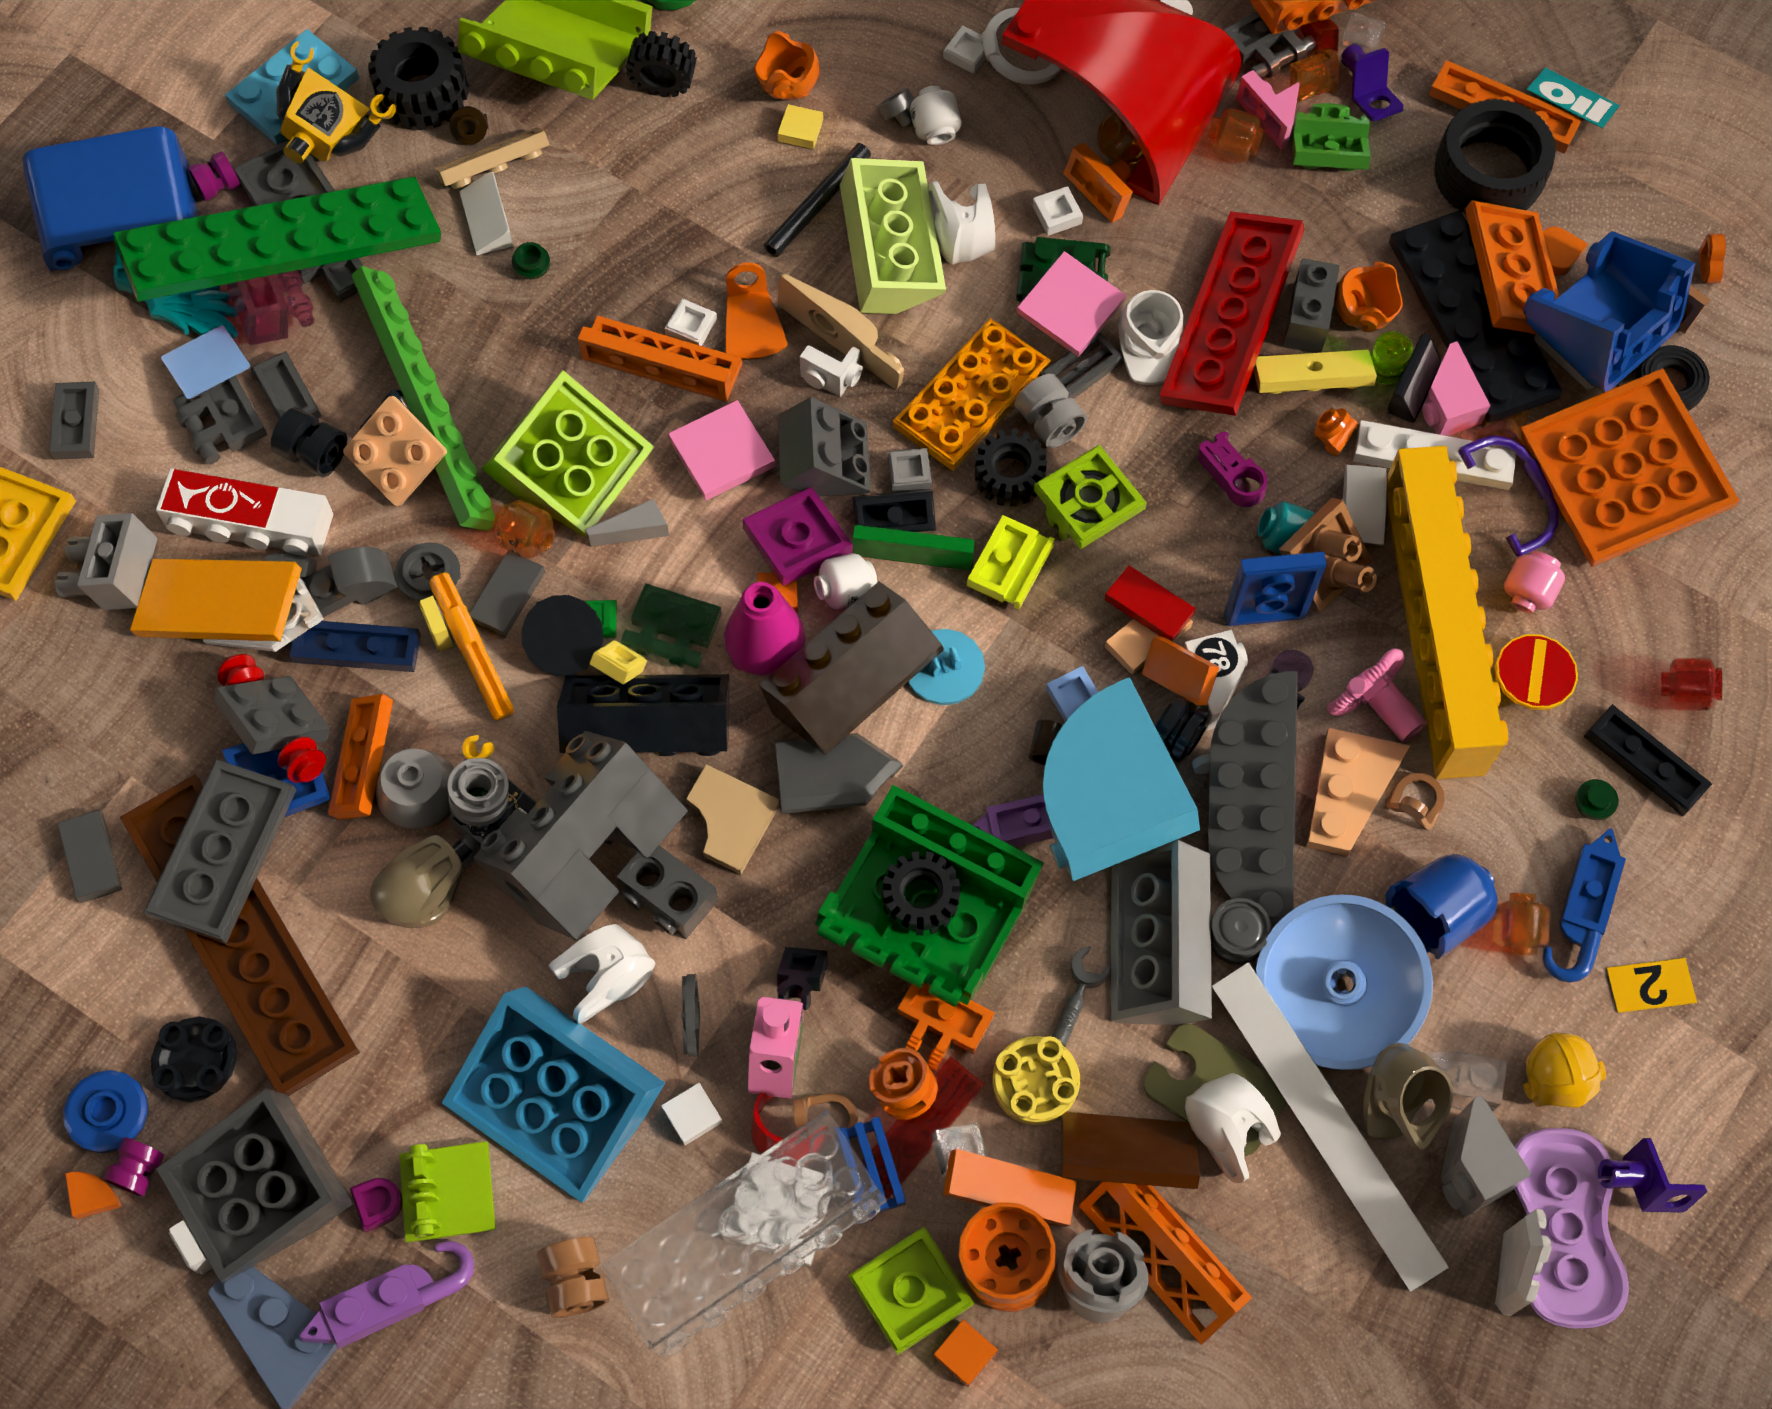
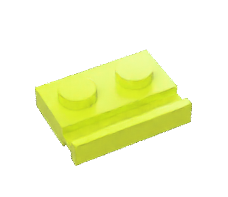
M1002 515L967 579V586L1000 602H1009L1014 605V608L1020 610L1054 547L1055 538L1050 536L1046 538L1038 534L1039 531Z

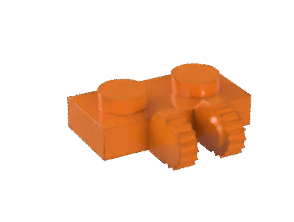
M924 983L921 988H918L911 984L897 1009L898 1014L917 1024L905 1048L918 1052L927 1030L941 1036L936 1048L932 1050L928 1058V1066L935 1072L944 1059L951 1043L974 1054L990 1026L995 1012L972 1000L968 1005L959 1001L956 1007H953L929 994L930 985Z

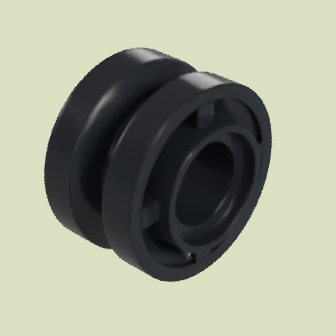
M1181 696L1174 703L1169 704L1155 726L1165 747L1171 748L1170 757L1178 763L1186 755L1189 756L1195 749L1207 728L1206 721L1209 717V713L1201 708L1190 712V701Z

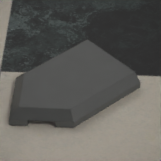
M858 733L847 735L826 755L822 754L803 738L775 741L782 814L866 806L874 798L876 791L889 777L893 778L903 767V763Z

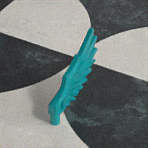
M116 250L113 277L117 289L134 294ZM220 286L144 300L149 308L152 319L170 323L185 335H188L189 329L201 336L223 325L232 338L238 336L235 327L224 317H236L237 309L225 303L230 302L231 297L229 293L219 291Z

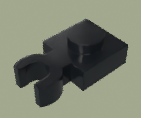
M785 947L777 971L778 999L799 998L801 1003H803V1010H807L811 1005V991L821 990L828 966V951Z

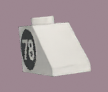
M1232 630L1186 641L1183 647L1219 666L1207 706L1197 705L1198 709L1201 708L1209 713L1206 721V731L1215 728L1221 713L1240 682L1245 666L1248 664L1245 647L1241 642H1236Z

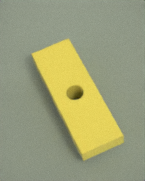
M1369 349L1260 356L1257 358L1253 369L1259 393L1279 394L1286 391H1319L1331 388L1355 389L1362 386H1375L1377 377Z

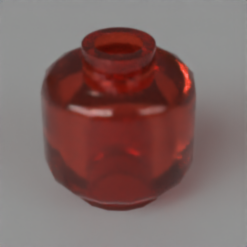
M1707 657L1675 658L1670 664L1669 672H1661V696H1669L1671 707L1677 711L1711 710L1715 701H1722V668H1715L1713 660Z

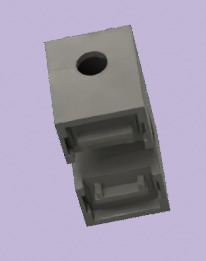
M584 731L583 734L576 736L569 742L566 747V753L545 775L544 779L552 787L530 812L526 814L515 810L498 830L491 832L484 838L481 843V849L473 857L538 924L577 941L619 892L589 858L603 842L608 845L616 842L637 850L642 857L647 859L688 812L685 806L626 742Z

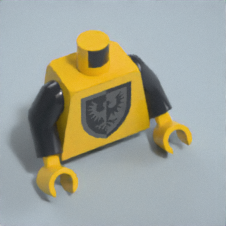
M300 41L295 42L290 49L293 59L292 64L286 65L276 90L277 115L283 121L280 132L290 140L283 149L284 154L291 161L302 164L309 153L319 160L326 162L333 155L342 157L362 150L381 127L379 124L380 120L390 119L394 116L396 112L395 105L392 104L387 112L379 113L378 104L385 96L382 94L376 95L370 104L372 113L368 115L370 108L309 67L304 73L302 68L304 64H308L313 60L314 50L311 48L307 59L299 60L296 57L295 51Z

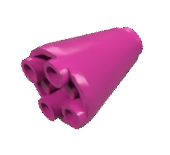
M756 582L747 587L732 611L724 631L726 652L730 656L734 667L738 670L760 676L771 675L805 644L804 626L798 614L779 590L766 582Z

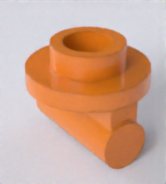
M1329 409L1317 419L1314 435L1324 443L1328 453L1337 456L1359 424L1354 418L1350 417V414L1345 409Z

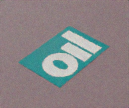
M1546 67L1527 88L1528 91L1602 129L1620 107V105Z

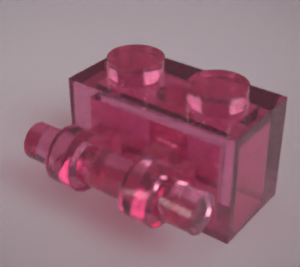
M298 270L227 284V290L250 345L288 338V315L296 317L302 327H308L314 323L315 320L312 314L313 304L310 297L302 291L303 281ZM281 290L287 292L288 296L284 297Z

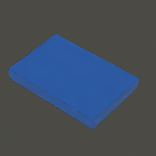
M1314 552L1241 559L1224 610L1226 626L1306 618L1327 565L1325 553Z

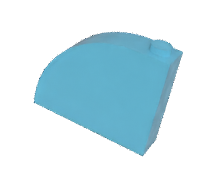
M1130 677L1108 686L1093 695L1068 718L1058 732L1048 753L1044 769L1043 793L1051 833L1055 841L1054 844L1050 845V849L1058 868L1066 867L1072 881L1200 830L1198 809Z

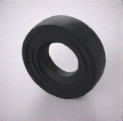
M1676 345L1658 347L1656 351L1640 364L1636 379L1662 368H1673L1680 371L1686 378L1687 386L1677 391L1688 411L1700 403L1708 390L1710 381L1708 368L1696 353L1687 348Z

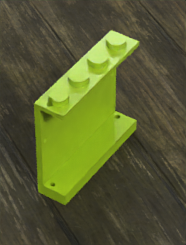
M505 0L481 24L462 17L459 19L458 53L594 100L627 64L633 39L635 37L638 38L639 34L643 32L648 36L651 30L653 6L636 0Z

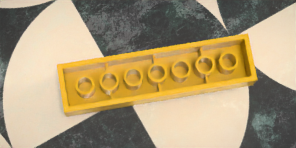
M1447 445L1398 449L1387 475L1386 493L1387 515L1423 712L1428 722L1426 728L1436 779L1485 776L1494 761L1497 760L1504 746L1508 743L1507 724L1504 720H1500L1498 711L1501 701L1500 687L1497 682L1492 681L1490 670L1493 665V651L1489 643L1485 644L1483 635L1486 625L1485 611L1482 606H1478L1475 594L1478 591V575L1475 569L1470 568L1468 558L1471 553V540L1469 533L1463 532L1461 522L1464 516V504L1462 497L1456 496L1454 486L1457 480L1456 464L1454 460L1449 461Z

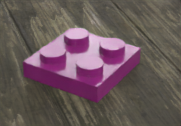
M812 487L743 518L744 531L782 586L820 569L821 564L826 559L852 553V542Z

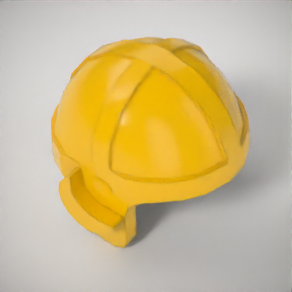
M1555 1032L1547 1034L1544 1038L1540 1039L1527 1056L1526 1075L1528 1083L1522 1085L1527 1097L1537 1107L1553 1105L1579 1108L1589 1102L1600 1091V1082L1606 1079V1070L1603 1061H1597L1591 1045L1582 1037Z

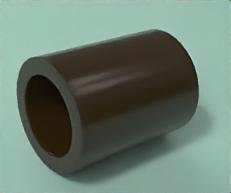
M1039 720L1036 722L1029 752V759L1040 765L1046 764L1052 743L1063 725L1052 720Z

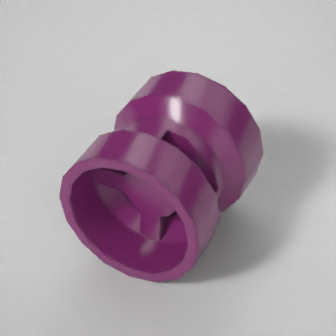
M223 151L212 155L210 161L204 164L197 162L187 167L197 189L206 202L217 197L218 192L223 189L232 190L240 186L236 173Z
M124 1137L118 1148L119 1157L117 1160L119 1163L110 1165L102 1179L125 1191L144 1197L150 1186L149 1179L146 1176L160 1166L165 1155L139 1141Z

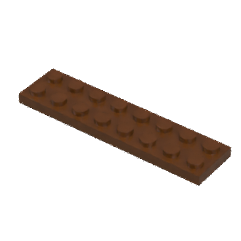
M196 774L120 817L157 883L202 790L203 784ZM256 878L227 944L184 930L277 1092L290 1096L360 1053L258 878Z

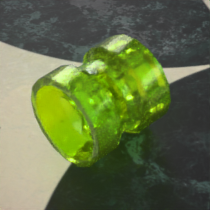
M1388 331L1377 337L1371 353V359L1377 374L1376 382L1393 384L1400 380L1413 353V345L1404 334L1397 331Z

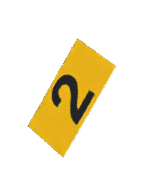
M1686 958L1607 968L1618 1013L1697 1003Z

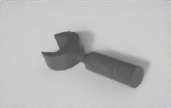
M1091 946L1077 951L1072 959L1070 971L1072 978L1078 986L1075 993L1068 997L1051 1036L1061 1041L1064 1047L1068 1043L1077 1022L1076 1020L1083 1008L1082 997L1086 988L1100 986L1105 982L1109 974L1110 964L1101 974L1085 971L1082 959L1089 953Z

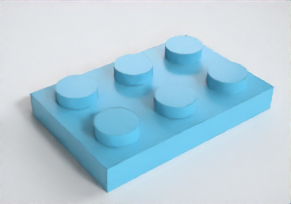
M308 29L225 94L228 104L276 145H279L286 139L280 132L283 121L277 115L276 90L286 65L292 64L293 59L290 49L295 42L300 41L295 51L296 57L299 60L307 59L311 48L314 50L313 60L308 64H304L302 68L304 73L309 67L343 91L360 79L356 68Z

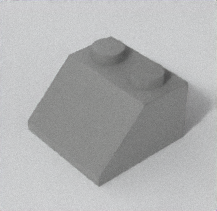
M1482 1095L1474 1098L1453 1119L1440 1178L1444 1184L1442 1191L1446 1200L1455 1210L1459 1209L1465 1218L1510 1193L1532 1175Z

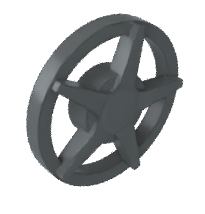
M695 973L682 976L683 1011L681 1018L683 1020L684 1055L689 1057H696L699 1054L700 1002L697 975Z

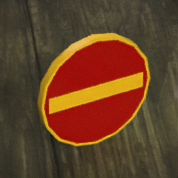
M1525 634L1512 639L1501 649L1495 664L1496 680L1503 693L1515 704L1530 710H1549L1562 705L1574 693L1578 681L1577 664L1570 651L1557 640L1540 634Z

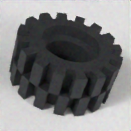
M649 31L648 36L644 32L639 34L638 38L635 37L633 39L625 72L627 76H630L629 80L631 83L638 82L637 88L642 91L648 88V93L655 95V91L660 92L661 97H667L668 93L672 97L678 96L679 92L682 94L686 93L687 88L689 89L691 86L697 62L694 49L689 50L690 45L686 41L680 44V38L675 35L672 39L668 38V33L661 32L660 36H657L655 31Z
M1004 429L997 431L996 439L990 434L986 437L985 444H980L978 454H976L974 476L975 481H978L977 488L980 492L986 490L985 498L989 501L994 496H997V504L1004 506L1005 499L1010 500V507L1017 506L1019 498L1022 499L1023 504L1030 502L1031 494L1034 497L1037 496L1034 491L1035 483L1045 478L1047 460L1045 449L1040 450L1041 443L1037 438L1030 442L1031 434L1025 431L1022 438L1017 437L1018 429H1011L1010 436H1005ZM1014 458L1024 463L1026 471L1019 477L1009 478L1000 475L995 465L1001 459Z
M919 851L911 852V858L906 859L904 855L899 857L897 865L891 864L888 868L887 877L884 876L883 908L886 915H890V922L894 926L898 923L902 925L901 931L909 933V930L913 929L916 930V935L923 936L924 930H930V934L938 932L939 926L942 925L945 928L950 923L951 916L955 917L960 898L959 879H956V871L953 866L948 868L946 866L947 860L940 856L937 861L933 859L934 853L926 851V857H919ZM917 879L930 881L938 892L936 901L925 908L912 906L904 896V890L910 882Z

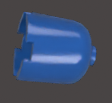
M1450 854L1437 858L1397 881L1386 892V906L1389 908L1394 906L1395 912L1410 924L1421 939L1426 952L1434 954L1435 959L1442 958L1484 928L1495 916L1498 904L1494 879L1491 873L1473 859L1460 854Z

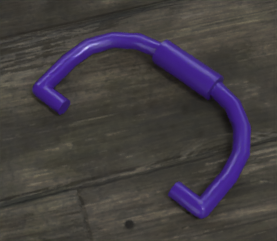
M1493 435L1477 439L1460 447L1458 450L1468 470L1476 466L1470 453L1493 445L1510 449L1525 463L1523 467L1541 500L1545 499L1549 510L1548 524L1541 535L1523 545L1520 544L1515 533L1506 537V540L1514 554L1518 557L1540 548L1554 535L1558 526L1559 509L1537 459H1533L1522 445L1511 438Z

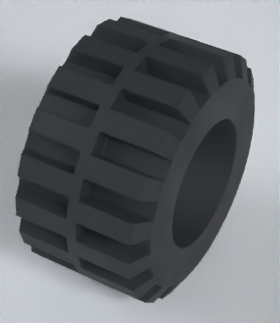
M412 27L404 28V32L398 34L395 31L389 34L390 39H382L377 44L379 50L372 51L370 55L371 62L368 63L369 77L375 96L380 94L385 96L379 103L381 112H387L389 107L394 104L396 112L389 121L394 124L401 122L402 127L407 129L417 126L418 130H426L428 125H433L436 128L441 126V121L443 120L449 122L453 112L464 107L463 100H467L468 97L467 78L461 54L458 53V46L455 47L454 41L449 36L443 37V33L436 29L429 32L428 27H419L418 30H412ZM430 75V77L422 81L408 82L409 79L415 76Z

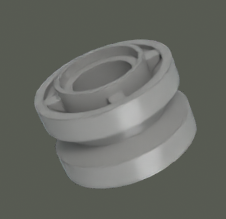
M472 758L461 762L451 772L447 785L448 802L451 812L459 821L470 826L479 827L492 824L503 816L509 802V783L507 775L501 766L489 759ZM474 788H484L488 791L482 797H474L468 792Z

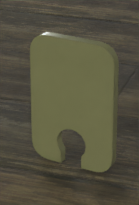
M1192 1024L1179 1026L1165 1046L1176 1053L1188 1055L1195 1065L1194 1074L1189 1079L1177 1080L1168 1074L1165 1067L1154 1061L1143 1081L1144 1091L1150 1099L1185 1122H1189L1185 1111L1186 1097L1193 1094L1203 1084L1229 1073H1235L1250 1082L1268 1102L1276 1119L1287 1103L1266 1070ZM1252 1127L1247 1132L1244 1156L1253 1154L1261 1145L1259 1132Z

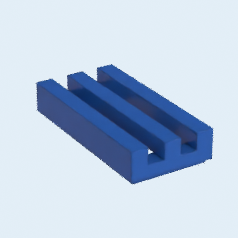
M880 1117L872 1118L871 1121L866 1123H856L850 1128L843 1127L837 1129V1135L862 1217L865 1218L906 1205ZM873 1131L894 1198L886 1200L866 1135ZM854 1137L858 1138L877 1203L872 1205L868 1203L849 1139Z

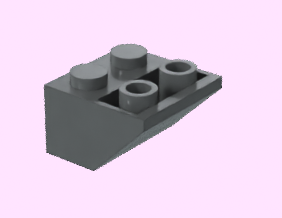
M812 397L778 415L781 485L797 492H802L812 487L818 496L860 495L871 492L867 422Z

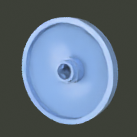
M1342 894L1319 897L1290 911L1275 925L1267 936V944L1261 949L1258 957L1256 974L1316 1065L1334 1070H1359L1372 1067L1378 1054L1387 1046L1394 1043L1409 1045L1422 1028L1427 1018L1433 995V976L1430 960L1415 930L1403 917L1386 905L1356 895ZM1344 976L1352 978L1353 988L1350 991L1344 990L1341 992L1337 986L1339 979Z

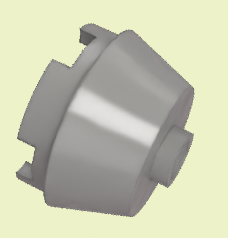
M412 748L397 752L385 763L377 779L375 797L380 811L389 821L406 829L440 824L450 815L447 785L454 767L444 757L431 751Z
M1092 1229L1078 1234L1063 1251L1058 1262V1276L1067 1302L1076 1314L1088 1321L1108 1323L1122 1317L1143 1298L1148 1287L1149 1276L1143 1261L1144 1254L1130 1237L1117 1231L1115 1237L1106 1234L1092 1235Z

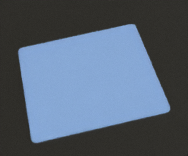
M223 325L161 356L162 361L187 399H191L250 368L249 362Z

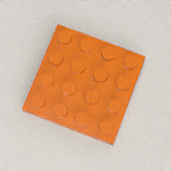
M1663 368L1522 426L1518 432L1528 453L1533 459H1537L1553 492L1557 506L1591 567L1732 509L1740 501Z

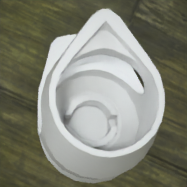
M937 181L931 182L928 186L939 252L944 259L953 265L961 262H971L994 251V215L986 184H976L970 188L969 194L976 202L974 205L966 207L958 204L956 200L951 201L943 193Z
M1148 290L1135 295L1125 304L1119 317L1118 330L1123 360L1130 379L1141 385L1153 386L1165 382L1179 345V336L1183 328V312L1178 301L1165 292Z
M611 924L586 935L554 959L548 966L558 979L566 978L569 973L597 972L586 986V991L589 994L575 1007L573 1012L574 1019L578 1024H582L614 1002L624 1000L635 994L650 978L656 963L648 955L642 943L621 926Z
M1229 1073L1203 1084L1193 1094L1186 1097L1185 1111L1189 1124L1197 1138L1208 1148L1222 1173L1233 1183H1242L1249 1179V1172L1244 1159V1147L1247 1144L1246 1137L1249 1128L1252 1127L1259 1132V1140L1265 1146L1276 1142L1281 1135L1274 1112L1262 1094L1243 1077L1235 1073Z

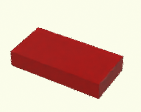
M1130 565L1126 567L1105 593L1104 599L1160 637H1165L1172 642L1193 617L1196 609Z

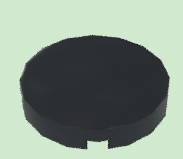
M554 595L538 602L527 614L522 627V646L528 659L541 671L555 676H574L583 672L590 666L593 653L602 648L604 644V626L597 612L584 600L570 595Z

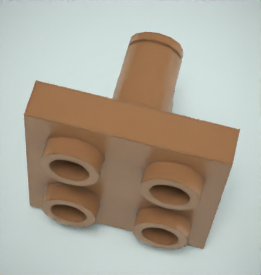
M1331 498L1279 548L1281 555L1325 553L1327 565L1309 610L1321 613L1346 587L1366 593L1371 591L1376 584L1377 576L1375 573H1372L1374 569L1368 566L1372 562L1371 557L1343 500Z

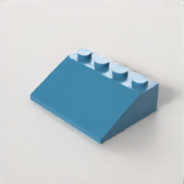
M525 986L503 994L443 1099L442 1104L582 1203L588 1198L643 1122L664 1087L665 1082Z

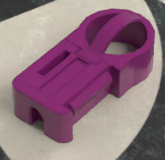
M1220 432L1215 435V440L1212 444L1209 440L1201 443L1198 461L1223 488L1233 503L1242 507H1252L1264 499L1268 483L1265 471L1257 466L1251 458L1245 460L1228 441V432ZM1241 478L1254 479L1260 484L1261 488L1257 491L1249 492Z

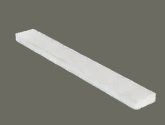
M1246 963L1212 985L1214 991L1410 1292L1448 1269V1264L1251 965Z

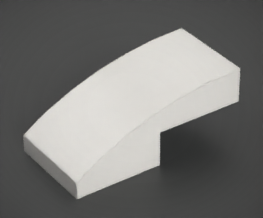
M1345 465L1342 500L1364 545L1382 546L1384 545L1386 518V468Z

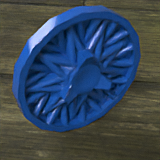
M113 1070L96 1072L81 1080L68 1095L63 1110L64 1126L70 1138L85 1150L97 1153L118 1151L124 1137L135 1139L143 1130L148 1116V1098L140 1083L128 1074Z

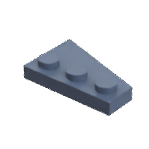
M255 1267L247 1269L226 1282H220L218 1279L208 1291V1294L280 1408L291 1409L336 1351V1344L302 1342L300 1334L315 1317L316 1313ZM311 1331L309 1335L313 1336L317 1331Z

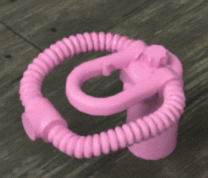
M1396 648L1387 651L1376 665L1366 669L1357 677L1352 678L1346 687L1345 693L1343 692L1334 701L1328 703L1326 707L1329 714L1340 716L1358 708V706H1361V703H1368L1402 743L1409 741L1417 735L1428 723L1393 682L1394 676L1401 669L1405 660L1403 652Z

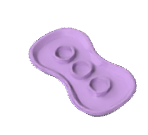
M1547 1128L1531 1132L1523 1136L1516 1143L1515 1149L1532 1175L1514 1189L1524 1207L1526 1215L1535 1209L1544 1211L1547 1225L1545 1229L1540 1228L1541 1235L1548 1236L1552 1249L1548 1262L1543 1263L1539 1275L1534 1274L1533 1280L1539 1281L1540 1287L1535 1301L1530 1303V1305L1545 1321L1566 1328H1593L1608 1324L1623 1312L1629 1293L1628 1276L1624 1264L1613 1245L1608 1227V1208L1613 1188H1604L1600 1184L1602 1180L1611 1179H1598L1599 1164L1602 1160L1610 1159V1157L1597 1139L1582 1131L1568 1128Z

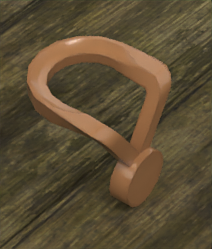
M1411 773L1403 777L1387 798L1385 806L1395 812H1405L1409 816L1414 817L1420 826L1431 830L1439 817L1445 801L1444 790L1440 783L1432 776L1424 773ZM1423 782L1433 789L1436 801L1428 814L1427 806L1415 798L1405 796L1401 803H1399L1404 788L1408 784Z
M841 1094L806 1095L802 1098L794 1099L796 1128H802L803 1138L810 1136L807 1118L809 1106L833 1102L841 1104L848 1111L849 1124L847 1128H850L859 1122L856 1107L847 1097ZM838 1135L833 1137L826 1136L816 1150L840 1146Z

